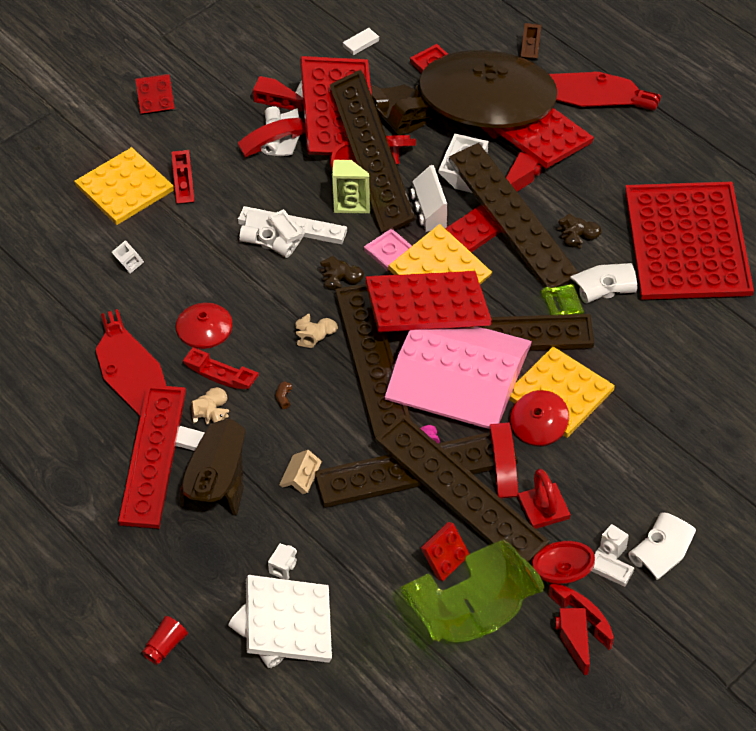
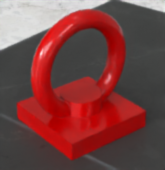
M537 469L534 473L535 489L518 493V500L527 520L535 529L568 520L571 515L556 483H551L548 474L543 469Z

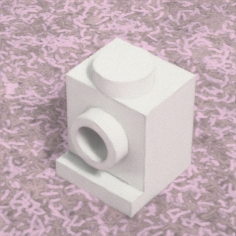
M126 240L112 251L113 255L130 274L144 263Z
M611 524L602 534L601 545L598 551L617 559L627 548L629 535Z
M280 543L268 561L269 573L288 580L289 570H293L296 565L297 559L295 555L297 550L290 545L286 546Z

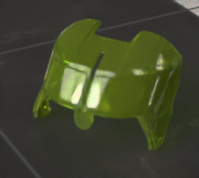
M503 539L465 557L471 573V577L448 589L441 590L432 576L426 574L400 587L404 600L423 622L433 641L437 640L438 642L441 638H444L450 642H464L490 634L509 622L519 612L524 598L543 592L544 584L540 575L526 559H522L510 543ZM467 599L475 612L472 613L464 600Z

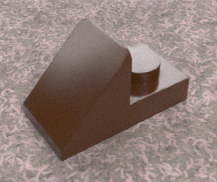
M524 24L522 58L538 59L541 25Z

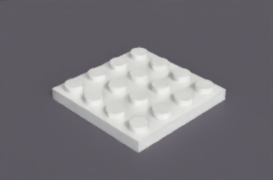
M248 575L246 578L247 653L329 663L332 659L329 585Z

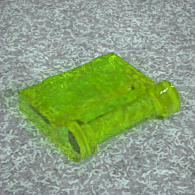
M573 284L556 288L545 287L541 290V294L546 299L550 309V315L584 314ZM553 297H557L562 312L558 311Z

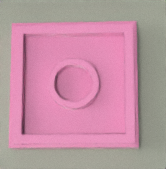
M391 229L364 246V251L389 271V264L412 247V245Z

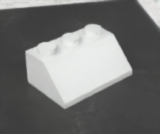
M454 134L438 173L455 189L472 193L448 159L449 156L478 142L488 154V141Z
M430 165L412 181V189H410L411 199H415V211L420 214V225L424 226L426 232L433 230L439 224L447 228V202L434 165Z

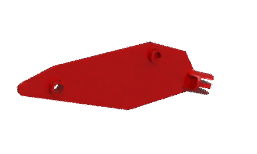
M602 72L549 74L557 87L556 100L581 107L633 104L636 107L655 111L661 99L659 94L639 90L630 79Z
M118 309L115 310L117 321H114L112 311H108L109 324H107L105 314L102 313L101 318L105 334L96 347V353L103 378L141 416L147 385L166 386L160 363L124 328Z

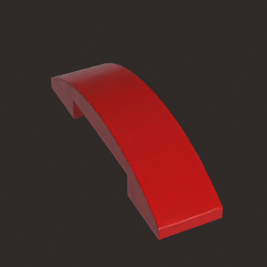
M301 118L278 120L251 132L238 142V146L244 156L247 157L260 152L261 146L285 136L291 135L292 138L305 134L306 127Z
M194 347L183 360L185 365L198 374L232 388L249 389L259 376L258 372L243 366L239 370L210 359L209 353Z
M510 423L490 424L498 497H518L516 461Z
M552 583L549 588V597L561 608H566L568 605L573 608H586V620L595 627L594 637L610 650L613 645L614 636L608 621L601 611L590 600L575 590Z

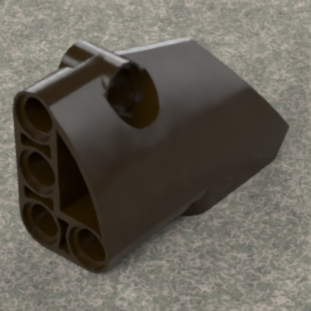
M405 84L389 88H379L376 85H371L372 99L378 114L398 135L408 134L423 127L439 114L423 98L420 84L415 89Z

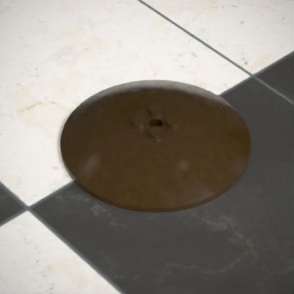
M468 50L447 54L431 62L423 70L420 77L421 94L434 110L455 121L479 127L510 128L535 122L546 116L553 109L557 99L556 84L544 69L522 57L498 51Z

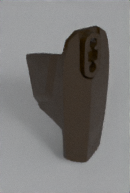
M229 418L209 425L187 467L180 489V507H184L187 497L192 500L214 502L220 500L225 495L232 514H238L244 489L242 481V447L246 433L240 424Z

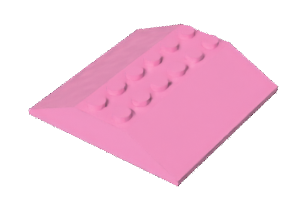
M478 326L410 330L398 355L385 400L490 429V424L500 423L532 341Z

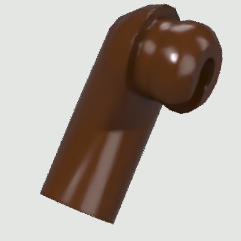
M285 381L279 384L275 394L282 409H287L290 406L286 394L292 390L291 383Z

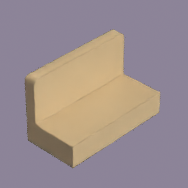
M309 450L294 454L279 485L282 488L292 485L302 494L308 493L315 478V471L319 469L322 461Z

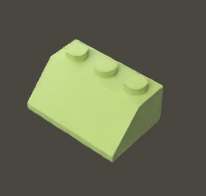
M334 160L332 175L334 213H370L369 173L352 160Z

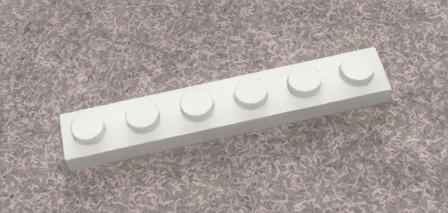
M244 206L238 218L239 224L245 225L248 210L274 214L275 212ZM289 215L296 225L305 229L303 237L342 244L347 233L346 226Z

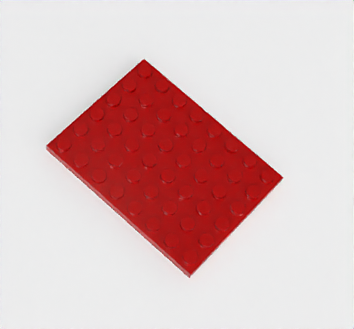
M733 182L625 186L641 300L753 296L754 288Z

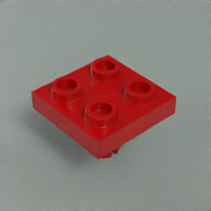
M170 74L135 79L140 113L175 109Z
M410 135L386 136L396 164H400L399 148L401 146H416V139H410Z
M451 522L445 524L421 547L434 574L441 581H444L470 556L454 523Z

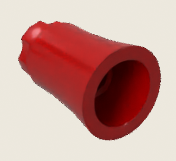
M164 616L160 626L142 651L144 657L158 665L188 635V632L179 622L169 616Z

